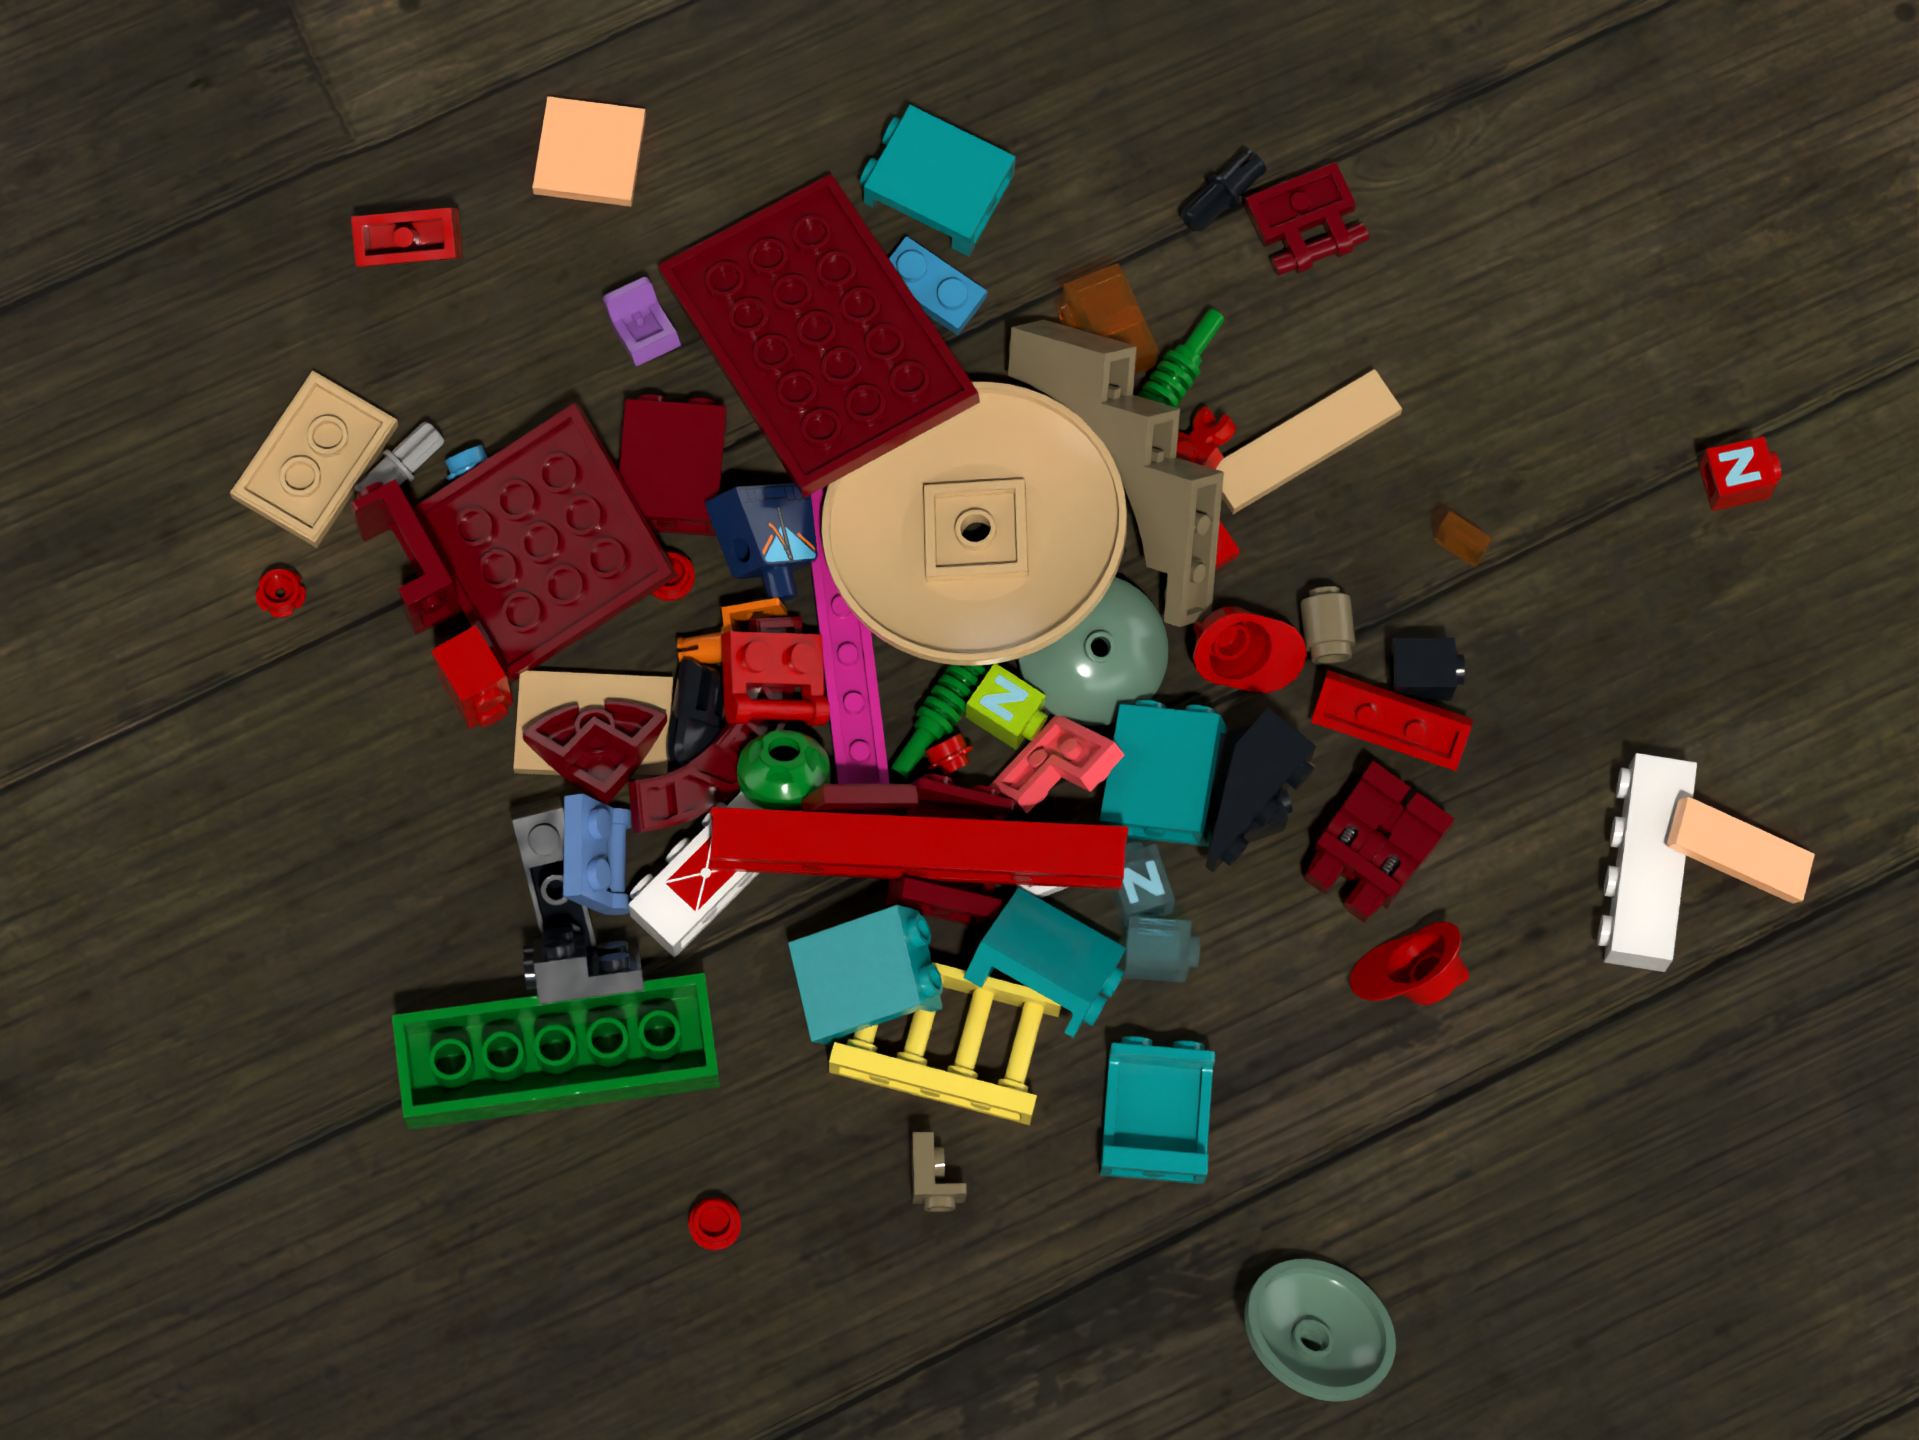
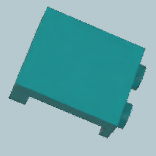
M909 105L902 119L894 117L889 124L882 142L887 146L879 160L871 158L862 173L859 184L864 186V204L873 208L876 202L879 201L952 237L951 248L969 257L1014 176L1016 156Z
M1138 700L1135 705L1120 704L1113 741L1125 756L1112 768L1107 777L1100 815L1101 824L1107 826H1128L1127 838L1209 847L1212 826L1207 819L1220 737L1222 734L1227 733V727L1221 715L1216 714L1214 709L1202 705H1188L1185 710L1166 709L1164 704L1152 700Z
M1018 887L982 939L963 978L982 988L995 968L1070 1010L1073 1016L1064 1033L1074 1038L1083 1022L1090 1026H1093L1107 1002V999L1101 995L1110 999L1125 974V971L1117 966L1127 948Z
M895 905L788 942L811 1042L833 1046L834 1042L843 1044L848 1039H852L851 1033L916 1011L935 1012L943 1008L940 994L943 992L942 978L937 968L932 964L928 944L931 942L930 929L927 921L920 915L918 910Z
M1130 1036L1123 1037L1121 1043H1111L1108 1060L1100 1176L1204 1184L1208 1172L1209 1154H1207L1215 1052L1204 1050V1044L1193 1041H1176L1173 1043V1048L1152 1046L1153 1041L1151 1039Z

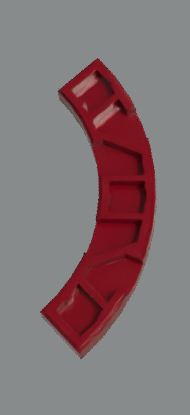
M802 616L754 619L749 621V632L803 634ZM746 686L747 695L750 699L792 700L795 687ZM750 719L747 724H729L726 722L714 740L686 764L658 777L628 782L634 834L657 831L688 822L711 810V807H715L720 802H725L740 790L737 782V765L744 747L755 737L766 732L784 730L788 720Z

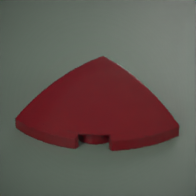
M606 700L604 703L605 710L589 709L579 714V706L575 704L543 717L523 733V741L550 767L590 797L608 805L628 782L653 747L667 723V715L641 704Z

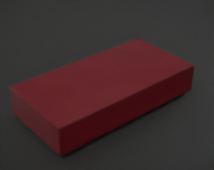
M823 784L801 800L802 811L899 816L918 804L917 789L912 784Z

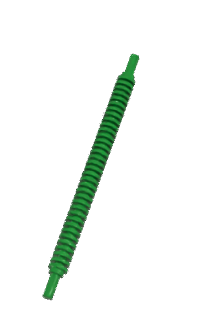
M1208 309L1184 345H1177L1175 350L1167 351L1163 357L1164 360L1160 361L1156 367L1157 371H1153L1149 377L1150 381H1146L1142 391H1139L1137 396L1177 408L1179 401L1184 398L1186 391L1194 383L1193 380H1196L1199 376L1200 369L1198 367L1202 363L1200 356L1225 321L1224 316L1214 309ZM950 664L945 671L946 674H943L938 681L939 685H935L932 689V696H927L923 702L924 706H920L916 712L918 717L914 724L916 731L890 767V771L902 780H907L932 742H939L943 736L949 737L953 731L952 726H956L961 719L960 715L965 714L966 703L993 664L979 666Z

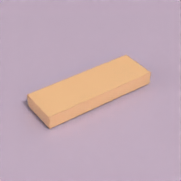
M1689 796L1678 799L1666 846L1792 904L1804 900L1815 855Z

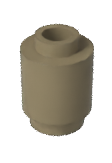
M1335 586L1318 587L1310 590V597L1303 599L1300 602L1304 642L1306 651L1311 652L1312 662L1316 664H1334L1351 659V648L1356 645L1351 597L1347 594H1341L1340 589Z

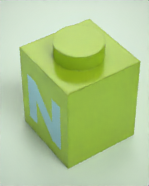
M993 664L966 703L965 718L1017 750L1024 738L1033 741L1048 718V715L1043 713L1046 695L998 664Z

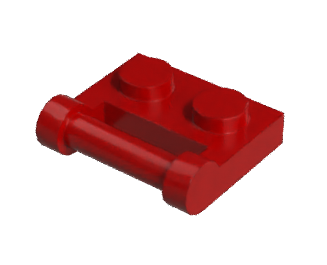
M736 631L721 634L724 712L729 724H747L750 719L804 720L808 726L826 725L830 715V706L824 693L822 634ZM746 686L801 687L802 700L750 699L747 695Z

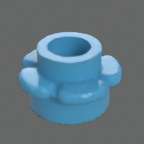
M478 445L445 460L450 472L447 479L449 481L458 479L487 460L488 458L483 446Z

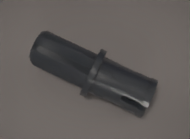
M1244 149L1219 175L1213 174L1207 179L1208 186L1181 211L1180 216L1190 230L1203 231L1227 207L1233 208L1239 204V196L1267 171L1263 160L1257 154L1249 161L1253 151Z

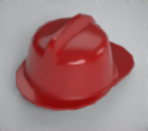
M1237 606L1220 608L1213 611L1204 621H1195L1194 631L1197 636L1193 654L1194 664L1198 673L1207 681L1248 692L1269 693L1282 689L1294 681L1304 667L1307 654L1304 638L1295 627L1283 621L1254 614Z
M1436 922L1415 933L1386 942L1372 949L1358 961L1351 971L1349 984L1352 992L1362 1000L1370 1001L1384 1000L1398 995L1418 1005H1432L1441 1001L1457 986L1467 982L1469 979L1468 968L1458 952L1462 938L1459 928L1450 922Z

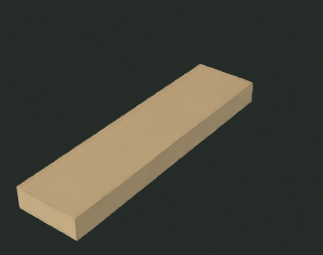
M1374 369L1223 458L1216 470L1224 472L1222 499L1232 514H1235L1398 417L1402 412L1401 406L1377 371Z

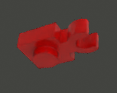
M1204 406L1194 417V430L1190 436L1178 431L1176 458L1216 469L1224 458L1217 446L1231 439L1236 430L1235 424L1228 415L1224 414L1220 421L1211 427L1215 423L1216 418L1211 410Z

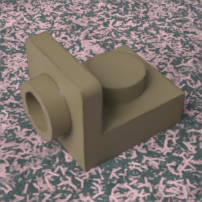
M913 1132L911 1139L912 1204H924V1210L928 1212L955 1210L956 1203H964L966 1200L967 1184H935V1178H944L945 1176L944 1147H934V1132Z

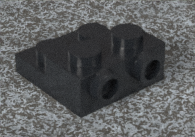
M560 927L544 931L542 933L543 938L533 939V945L523 946L527 990L537 988L539 1004L644 990L639 945L628 946V942L623 940L608 941L597 945V951L587 952L585 932L574 933L573 928Z

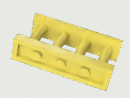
M932 962L940 973L943 987L972 995L954 1066H948L947 1072L927 1067L928 1061L923 1058L936 1011L920 1010L914 1012L904 1051L897 1053L896 1058L876 1053L877 1047L873 1043L878 1025L855 1032L853 1039H848L846 1045L834 1042L829 1059V1073L1030 1125L1037 1095L1027 1093L1028 1086L1024 1085L1042 1015L1044 1013L1059 1017L1061 1005L1026 985L1022 986L989 977L982 988L963 978L966 973L965 970ZM993 1000L1023 1008L1004 1079H999L997 1085L977 1080L978 1074L974 1072Z

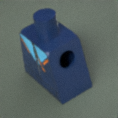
M794 483L735 487L706 501V510L731 574L737 579L762 577L767 599L779 598L784 602L796 598L798 593L792 572L814 563L818 556L811 494L803 498Z

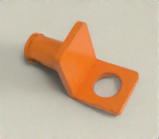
M779 598L721 607L724 625L721 627V632L677 638V648L682 649V652H678L679 661L682 662L686 659L697 662L700 665L721 663V634L730 631L740 632V626L749 625V621L754 619L788 617L787 608Z

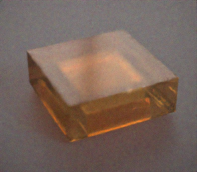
M1449 511L1440 524L1435 541L1469 565L1477 567L1486 555L1492 538Z

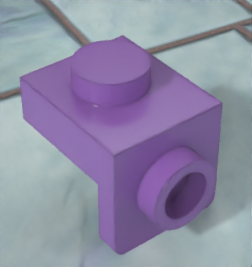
M642 277L604 295L603 301L613 330L636 367L681 346L677 332L659 305L653 286L647 277Z

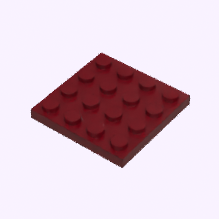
M576 403L568 406L412 508L454 583L460 607L472 627L476 625L506 674L508 684L517 680L521 673L531 671L678 576L582 407Z

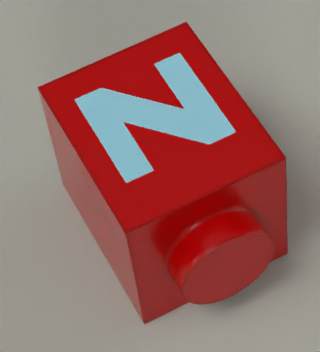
M1764 436L1706 449L1698 465L1711 511L1769 499L1778 484V480H1781V466L1775 451L1769 452Z

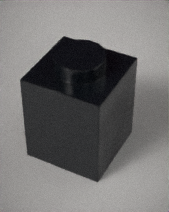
M1394 638L1389 650L1390 691L1419 701H1451L1457 685H1463L1465 681L1464 654H1456L1455 638Z

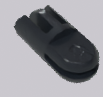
M686 659L680 662L666 742V757L674 769L695 758L719 734L724 707L723 671H716L712 667L700 665L697 662Z

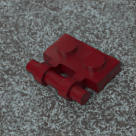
M1336 162L1245 197L1244 206L1263 246L1266 247L1282 240L1287 249V252L1271 258V264L1277 276L1293 270L1299 274L1313 267L1312 263L1333 254L1337 257L1344 256L1353 252V246L1369 240V234L1363 222L1346 228L1341 218L1354 212L1356 203ZM1323 224L1327 236L1305 244L1300 233Z

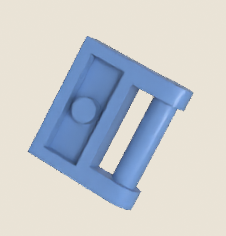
M585 794L564 796V898L605 915H625L630 913L628 904L631 902V898L625 894L626 829L631 828L630 810L612 808Z

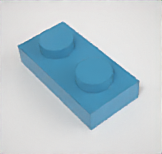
M907 236L889 258L925 314L957 336L987 298V290Z

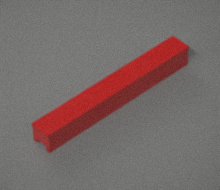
M711 807L710 812L712 825L710 858L713 871L902 879L907 877L926 881L1118 890L1122 889V880L1124 879L1128 826Z

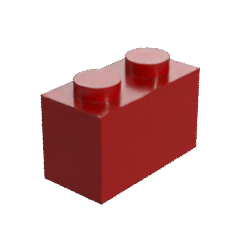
M450 207L351 217L356 267L463 259L458 208Z
M476 625L431 650L439 680L469 730L479 724L481 727L491 726L507 715V708L514 705L507 676Z

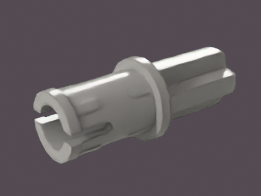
M428 422L421 423L392 452L386 449L383 452L385 458L358 484L356 483L353 489L359 493L362 489L373 483L383 482L386 484L396 479L399 486L406 479L411 482L414 479L412 473L443 445V437Z

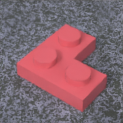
M1054 716L989 787L999 789L1001 797L1015 800V808L1028 814L1035 805L1044 800L1048 791L1061 777L1091 792L1098 783L1108 777L1112 768L1125 755L1114 741L1063 716Z

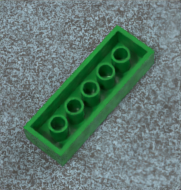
M705 973L643 981L644 990L568 1001L539 1004L537 995L392 1015L403 1118L408 1129H420L720 1088Z

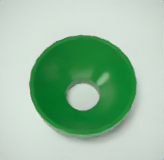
M793 730L766 732L748 742L739 757L737 782L741 792L754 805L766 810L800 811L802 810L801 800L823 784H830L831 767L827 752L814 738ZM790 746L796 749L799 755L791 761H778L772 758L769 753L775 747Z

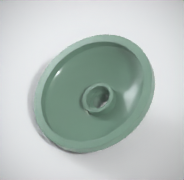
M1114 577L1099 604L1078 626L1053 644L1018 658L1017 661L1023 681L1046 695L1043 705L1046 711L1054 716H1063L1081 726H1104L1117 722L1120 704L1135 705L1136 701L1151 700L1155 695L1167 668L1168 638L1163 620L1147 596L1132 584ZM1095 638H1100L1107 644V652L1103 657L1094 655L1091 650V643Z
M1293 1259L1278 1263L1269 1268L1259 1277L1249 1292L1245 1304L1244 1319L1251 1346L1263 1365L1277 1379L1293 1390L1325 1401L1354 1400L1374 1390L1390 1371L1396 1352V1337L1391 1318L1377 1295L1352 1273L1324 1261Z

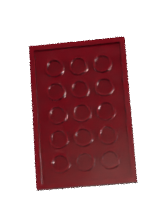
M832 174L819 179L658 265L661 278L803 498L980 403L979 392Z

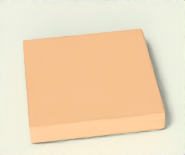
M547 96L533 182V194L632 207L646 118L645 109Z

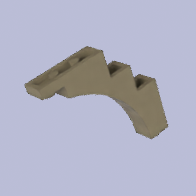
M1047 320L1011 327L1008 376L1034 386L1076 413L1102 440L1113 457L1136 517L1142 539L1146 567L1168 573L1167 585L1164 591V622L1182 627L1194 623L1196 620H1204L1212 612L1224 472L1176 458L1180 408L1133 395L1137 346Z

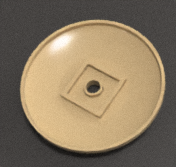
M972 382L979 392L980 403L832 482L826 491L822 512L823 548L831 577L843 601L865 627L886 643L918 658L937 663L971 666L996 664L1024 657L1053 644L1078 626L1099 604L1118 571L1124 553L1127 536L1125 492L1113 457L1102 440L1082 418L1052 398L1027 388L995 382ZM972 523H983L991 529L989 535L979 542L968 541L962 536L964 529Z

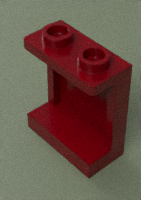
M650 394L641 395L637 400L625 399L619 474L653 532L717 536L706 510L705 502L720 495L725 431H727L726 406L718 405L716 401L707 398H693L688 400V403L667 402V399L662 396Z
M396 479L386 484L376 482L362 489L357 494V499L352 501L350 505L363 541H368L387 530H391L418 576L417 579L398 588L406 619L415 635L460 613L461 610L454 583Z
M925 774L923 778H919L911 783L913 786H916L918 804L900 816L1004 821L1008 814L1014 812L1016 801L1001 797V791L993 787L976 785L972 786L971 789L954 786L953 779L947 776ZM904 877L902 879L889 880L885 906L900 905L918 910L921 915L982 929L996 921L1000 915L1002 899L993 898L995 884L926 881Z

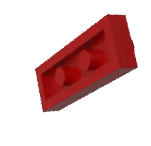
M1328 670L1311 723L1457 771L1474 719Z

